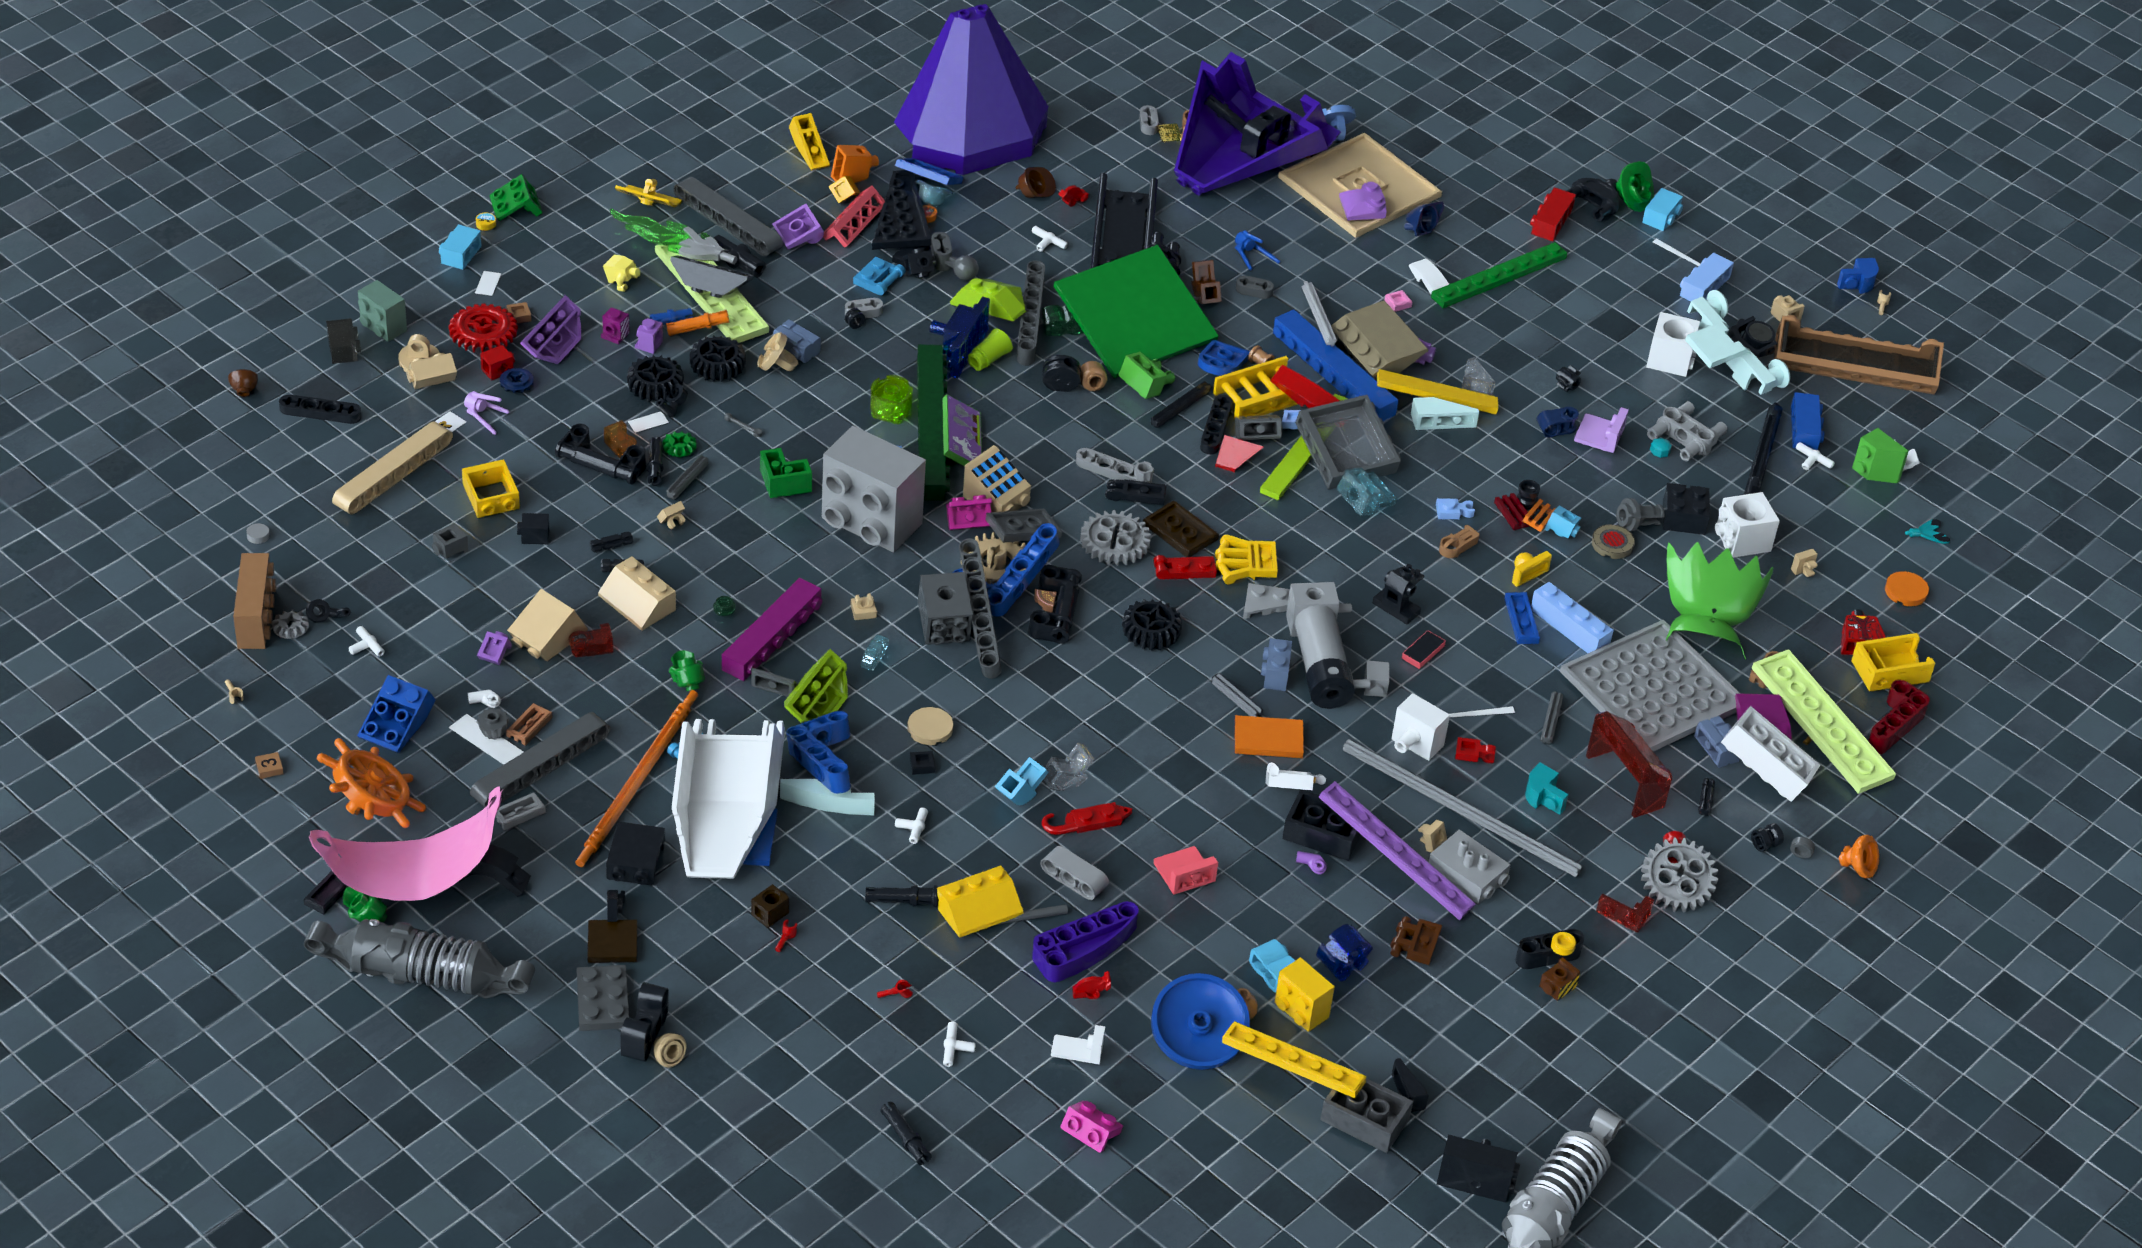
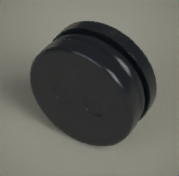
M1052 356L1043 364L1042 381L1052 391H1072L1080 384L1081 365L1071 356Z

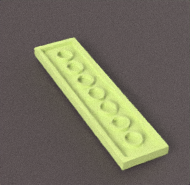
M1789 649L1753 663L1752 670L1774 695L1781 696L1786 710L1858 794L1894 780L1896 773Z

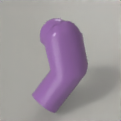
M1297 852V863L1307 864L1316 874H1322L1326 871V862L1319 854Z

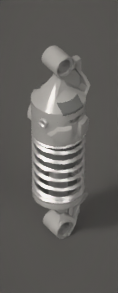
M1598 1108L1590 1122L1591 1132L1569 1131L1563 1135L1556 1149L1546 1159L1545 1165H1542L1539 1173L1534 1176L1533 1181L1529 1183L1525 1190L1519 1191L1510 1203L1508 1214L1502 1222L1503 1233L1509 1242L1508 1248H1554V1246L1562 1243L1569 1233V1227L1574 1216L1610 1167V1156L1605 1147L1615 1138L1622 1124L1621 1118L1602 1108ZM1555 1160H1560L1564 1166L1557 1165ZM1580 1177H1584L1586 1182H1582Z

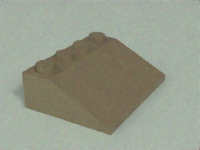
M1385 300L1345 314L1331 325L1337 340L1363 370L1376 381L1379 369L1399 374L1429 351Z

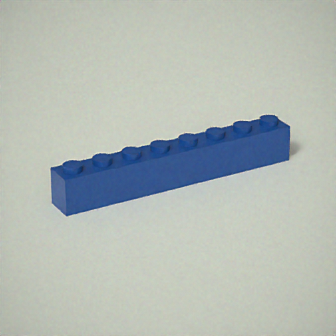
M1293 309L1275 317L1273 334L1325 378L1328 383L1333 385L1342 395L1348 399L1368 395L1370 401L1375 405L1378 417L1382 421L1396 416L1398 399L1385 388L1378 387L1377 381L1336 345L1333 347L1326 345L1321 332Z

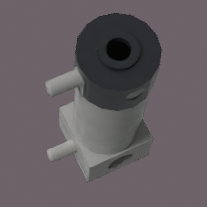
M1334 582L1293 583L1290 585L1286 617L1291 637L1298 636L1311 700L1316 706L1332 709L1340 707L1352 699L1355 693L1354 689L1371 687L1370 679L1353 680L1337 623L1338 613L1351 612L1352 605L1350 603L1339 604Z

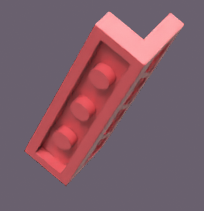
M871 185L860 192L824 231L823 238L828 240L835 236L844 248L847 247L881 211L885 200ZM872 196H873V198L877 201V203L879 204L878 206H873V205H872V202H871V197H872ZM861 208L867 209L868 217L862 216ZM852 219L857 220L858 228L852 227ZM841 229L847 230L848 239L840 232Z

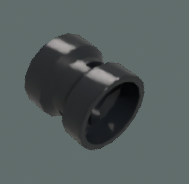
M1523 480L1519 484L1517 498L1525 509H1531L1538 502L1537 496L1540 492V486L1533 480Z
M1776 823L1766 825L1764 829L1758 828L1753 830L1751 840L1758 851L1764 852L1769 850L1771 846L1781 845L1784 841V835Z

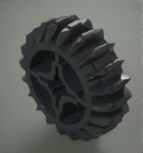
M713 335L712 338L705 336L704 340L699 339L698 343L693 344L690 352V364L693 373H697L698 377H704L705 380L712 379L713 382L715 380L722 382L723 379H727L730 381L731 377L737 378V375L742 373L746 364V354L742 344H738L737 340H731L730 337L723 338L722 335L720 337Z
M653 354L652 357L638 358L637 362H632V366L629 367L627 372V383L630 392H633L636 397L639 396L640 400L647 399L648 402L656 400L657 402L659 399H663L666 402L667 390L673 396V385L680 384L683 386L684 374L681 365H677V362L674 360L671 361L670 357L663 358L662 355L655 357Z
M1152 598L1151 601L1143 599L1141 603L1136 601L1134 605H1129L1123 616L1122 627L1128 642H1133L1134 646L1141 645L1142 650L1147 647L1152 651L1153 648L1161 650L1163 646L1169 648L1170 644H1175V641L1179 639L1182 623L1180 613H1177L1175 607H1170V603L1163 604L1162 600L1155 602Z

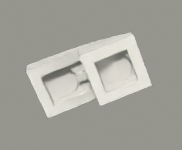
M1423 259L1409 265L1417 281H1423L1430 294L1436 289L1449 285L1439 269L1428 259Z

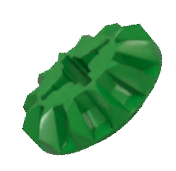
M673 431L672 435L666 434L662 447L671 456H688L696 450V438L692 437L691 433L684 434L683 431L680 433Z

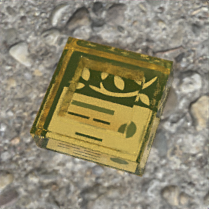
M1177 124L1158 125V132L1162 142L1181 141V133Z

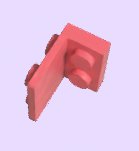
M1195 846L1154 858L1153 863L1173 895L1216 882L1218 861L1214 856L1203 859Z

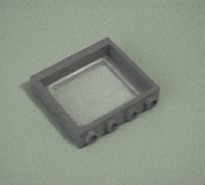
M1368 395L1300 410L1295 423L1328 490L1397 472L1401 463L1400 454L1394 449L1390 435H1387L1383 421L1378 417L1375 405L1370 401Z

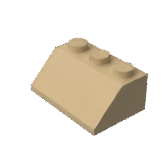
M632 556L613 568L598 592L599 597L641 631L676 610V591Z

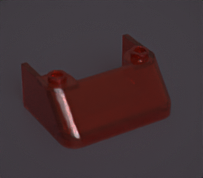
M1608 711L1596 714L1586 757L1590 759L1614 751L1634 776L1639 786L1631 814L1633 818L1665 808L1672 781L1670 770L1666 769L1636 731L1632 723Z

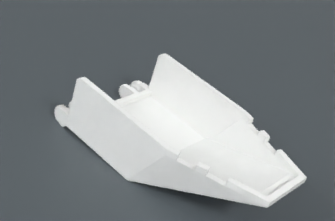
M701 719L695 720L693 729L689 722L683 721L672 812L676 822L686 876L691 878L734 879L777 805L785 738L783 721H777L776 725L768 720H764L762 736L715 735V719L709 720L707 734H702L703 723Z

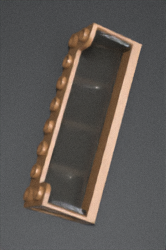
M1782 315L1775 336V341L1778 344L1774 351V359L1783 361L1789 370L1935 395L1939 386L1943 342L1928 339L1921 344L1920 348L1909 344L1899 345L1891 341H1875L1872 338H1858L1850 334L1840 335L1834 334L1831 331H1816L1809 327L1800 328L1801 321L1796 316Z

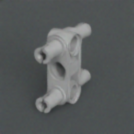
M1686 401L1678 408H1665L1663 415L1658 418L1657 423L1647 430V436L1651 440L1657 439L1663 434L1670 436L1685 446L1680 451V457L1684 461H1689L1697 454L1708 455L1711 452L1712 446L1717 443L1718 438L1727 432V426L1725 423L1719 422L1709 429L1689 416L1694 412L1695 407L1691 402Z

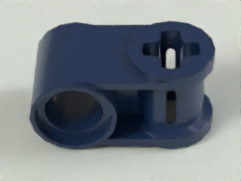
M1564 407L1542 411L1536 419L1544 436L1551 438L1574 433L1577 427L1575 421L1578 419L1579 413L1573 407Z

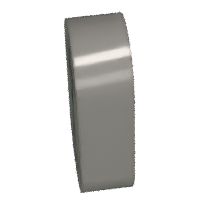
M1149 105L1141 107L1139 116L1141 132L1146 135L1156 134L1159 123L1157 109Z
M878 298L848 301L845 304V315L850 309L858 308L864 314L865 319L878 317L883 313V302Z

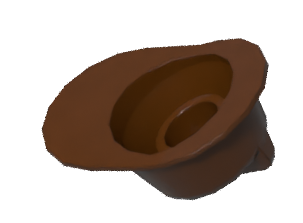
M1029 167L1020 175L1018 179L1019 184L1015 187L1017 190H1021L1027 198L1049 197L1054 194L1056 184L1053 175L1043 167Z

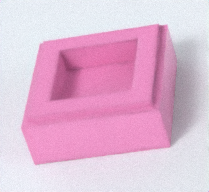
M1403 290L1385 295L1384 300L1394 312L1412 307L1411 299Z

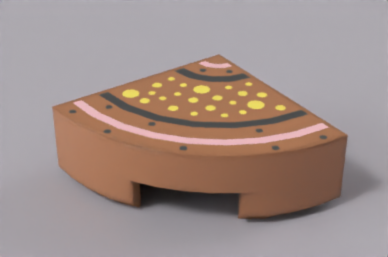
M1035 589V602L1042 606L1044 611L1053 613L1057 592Z

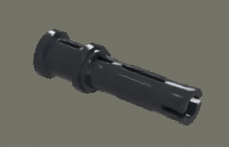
M918 885L911 886V888L866 887L865 902L911 903L913 906L932 904L933 907H937L938 885H934L933 888L918 887Z

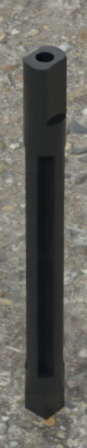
M1777 402L1768 408L1744 495L1760 492L1783 408Z

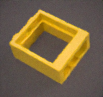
M504 459L462 468L463 486L477 518L520 509L519 491ZM502 482L507 492L479 499L474 488Z

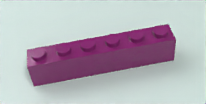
M799 577L722 653V671L745 681L752 675V668L757 669L763 662H766L770 655L776 649H779L783 642L789 636H792L796 629L802 623H805L815 610L820 608L822 604L821 588Z

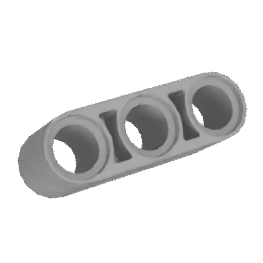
M1062 846L1055 847L1041 860V867L1045 873L1088 900H1093L1109 885V879L1104 872Z

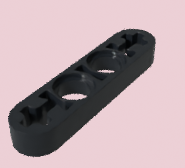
M284 395L279 399L280 411L285 415L348 424L357 423L362 417L361 408L355 403L298 395ZM308 406H314V407H315V408H313V409H305V407H308ZM328 409L336 410L334 412H326Z
M1218 395L1214 398L1201 438L1200 449L1205 454L1212 455L1219 451L1232 410V399L1227 395ZM1220 416L1223 417V419H1216L1214 417ZM1214 429V430H1218L1219 432L1214 433V432H1211V431H1209V430Z

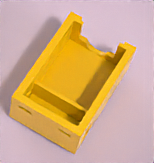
M1917 633L1856 643L1851 661L1869 692L1889 689L1895 680H1904L1911 685L1930 682L1935 662L1932 658L1927 657L1926 662L1919 663V656L1916 650L1920 637Z

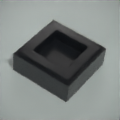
M933 751L910 752L912 775L935 773L936 767Z

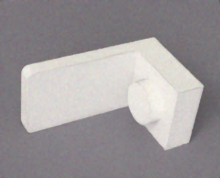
M1095 1025L1094 1035L1089 1034L1088 1040L1055 1035L1051 1056L1100 1064L1105 1026Z

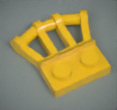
M1230 535L1222 536L1220 540L1221 545L1215 551V558L1217 559L1216 569L1223 575L1222 579L1225 584L1230 585L1236 580L1251 577L1253 580H1255V577L1277 578L1275 541H1247Z

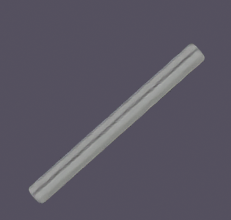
M1305 281L1302 286L1303 293L1326 345L1333 347L1335 346L1334 343L1337 342L1336 335L1313 283Z

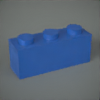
M1794 393L1791 404L1793 448H1796L1797 444L1801 442L1813 450H1818L1819 443L1824 441V431H1821L1824 418L1820 417L1823 411V404H1820L1819 395Z

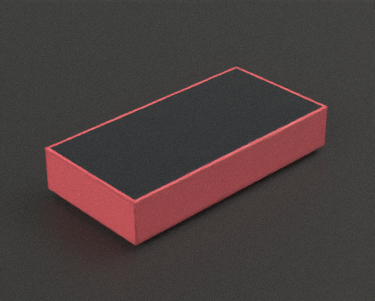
M1426 631L1402 653L1401 659L1420 669L1445 646L1446 641L1432 632Z

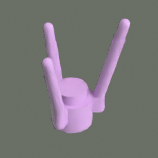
M475 391L470 392L464 401L465 407L468 408L467 413L473 415L492 434L496 435L497 432L476 412H482L486 407L509 414V410L486 401L501 402L502 399L499 397L479 394Z

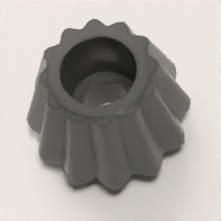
M500 708L483 710V713L479 714V719H477V724L483 735L488 737V739L495 740L501 738L509 721V717L506 716L507 713L503 712Z

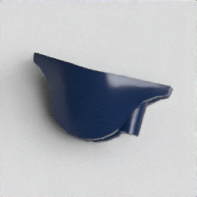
M1443 201L1423 204L1412 209L1406 215L1405 230L1414 231L1415 236L1431 233L1435 229L1444 210Z

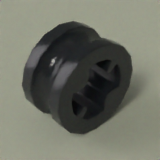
M853 308L846 313L844 320L852 329H857L864 324L865 316L858 308Z

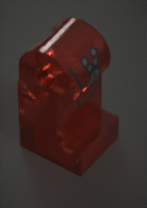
M609 623L600 624V629L586 632L575 631L569 636L568 640L571 651L575 657L613 653V636Z

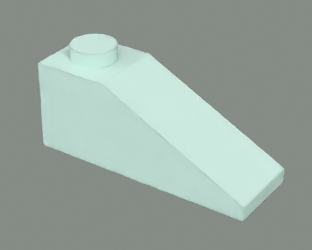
M1435 397L1413 398L1411 416L1415 430L1474 428L1477 426L1479 410L1476 408Z

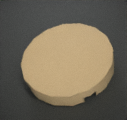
M926 707L918 709L910 715L907 729L915 741L925 745H936V742L942 741L943 743L952 736L953 720L946 711L940 708Z

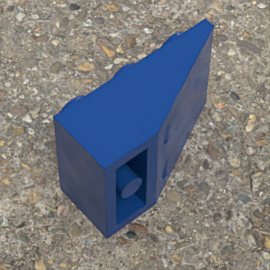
M388 675L357 736L399 753L425 722L436 699L428 690Z

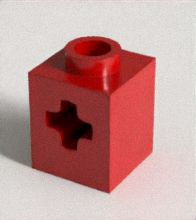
M503 345L480 353L481 369L491 381L500 378L501 374L508 369H512L513 363H515L514 355Z

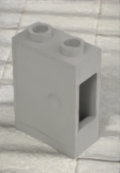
M1461 830L1455 832L1430 853L1428 863L1478 905L1483 900L1491 898L1495 890L1500 886H1505L1510 878L1508 874L1511 864Z

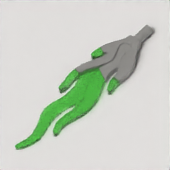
M612 208L610 209V213L614 218L621 222L630 223L625 224L626 230L637 233L649 242L668 246V251L696 260H724L732 264L737 262L736 256L724 252V249L719 246L716 240L707 233L702 232L700 238L693 229L680 223L667 220V227L649 217L623 215Z

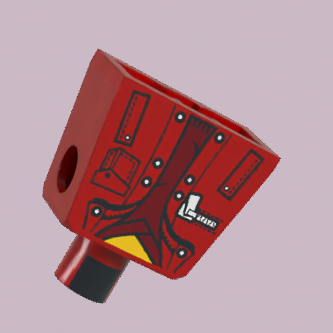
M1859 609L1852 611L1851 615H1847L1842 628L1841 654L1853 655L1857 642L1886 638L1878 618L1875 616H1864V612Z

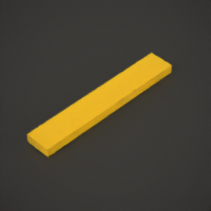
M1379 369L1377 373V386L1419 397H1435L1491 414H1497L1498 397L1382 369Z
M1235 1021L1222 1037L1223 1044L1353 1098L1358 1095L1366 1083V1076Z

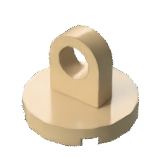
M780 332L774 334L764 347L766 351L764 356L761 354L758 358L757 365L759 368L766 371L775 363L787 371L794 370L798 365V361L793 354L784 349L787 341L786 335Z
M420 334L412 335L408 345L399 352V366L404 368L406 372L409 370L410 362L420 357L424 359L431 358L440 352L435 346L430 344L427 337Z

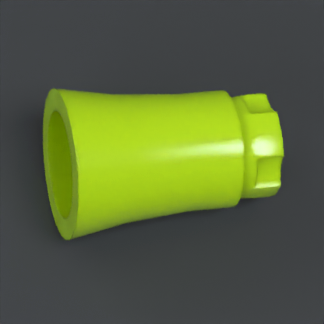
M995 328L968 354V363L976 371H981L1000 357L1010 353L1013 349L1012 342L1005 332Z

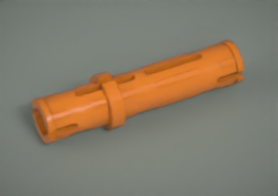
M726 309L710 314L706 312L698 317L666 323L668 335L672 336L701 328L711 329L712 326L730 323Z

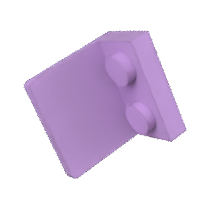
M1621 407L1618 415H1613L1612 421L1585 414L1574 441L1614 453L1624 431L1629 409Z

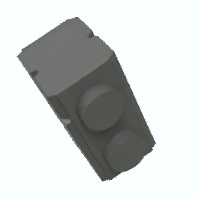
M1277 415L1235 417V436L1240 440L1281 438V417Z

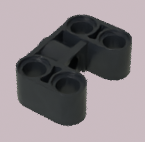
M1272 106L1254 119L1249 120L1243 129L1241 152L1256 159L1265 153L1267 140L1280 146L1283 145L1289 135L1291 114L1276 106Z
M646 982L642 983L638 994L637 1016L635 1019L627 1017L622 1025L621 1056L644 1062L647 1061L654 1041L668 1015V988Z

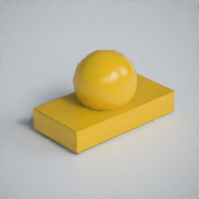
M1548 551L1535 557L1527 552L1518 554L1514 561L1515 570L1512 583L1519 587L1549 571L1552 555Z

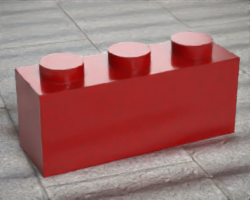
M1555 187L1550 194L1547 193L1544 204H1540L1537 215L1534 214L1531 219L1530 225L1533 226L1531 234L1554 241L1573 211L1576 194Z

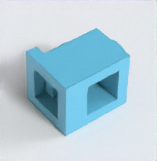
M1559 505L1553 511L1544 530L1549 531L1552 529L1560 537L1569 538L1572 536L1575 538L1581 528L1578 525L1581 517Z

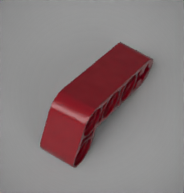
M1904 680L1892 682L1887 697V704L1893 710L1873 726L1868 740L1879 754L1885 753L1923 720L1930 702L1928 695Z

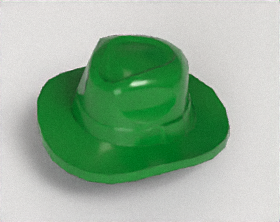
M1641 161L1625 166L1616 183V189L1620 198L1633 211H1645L1646 206L1654 198L1650 167Z

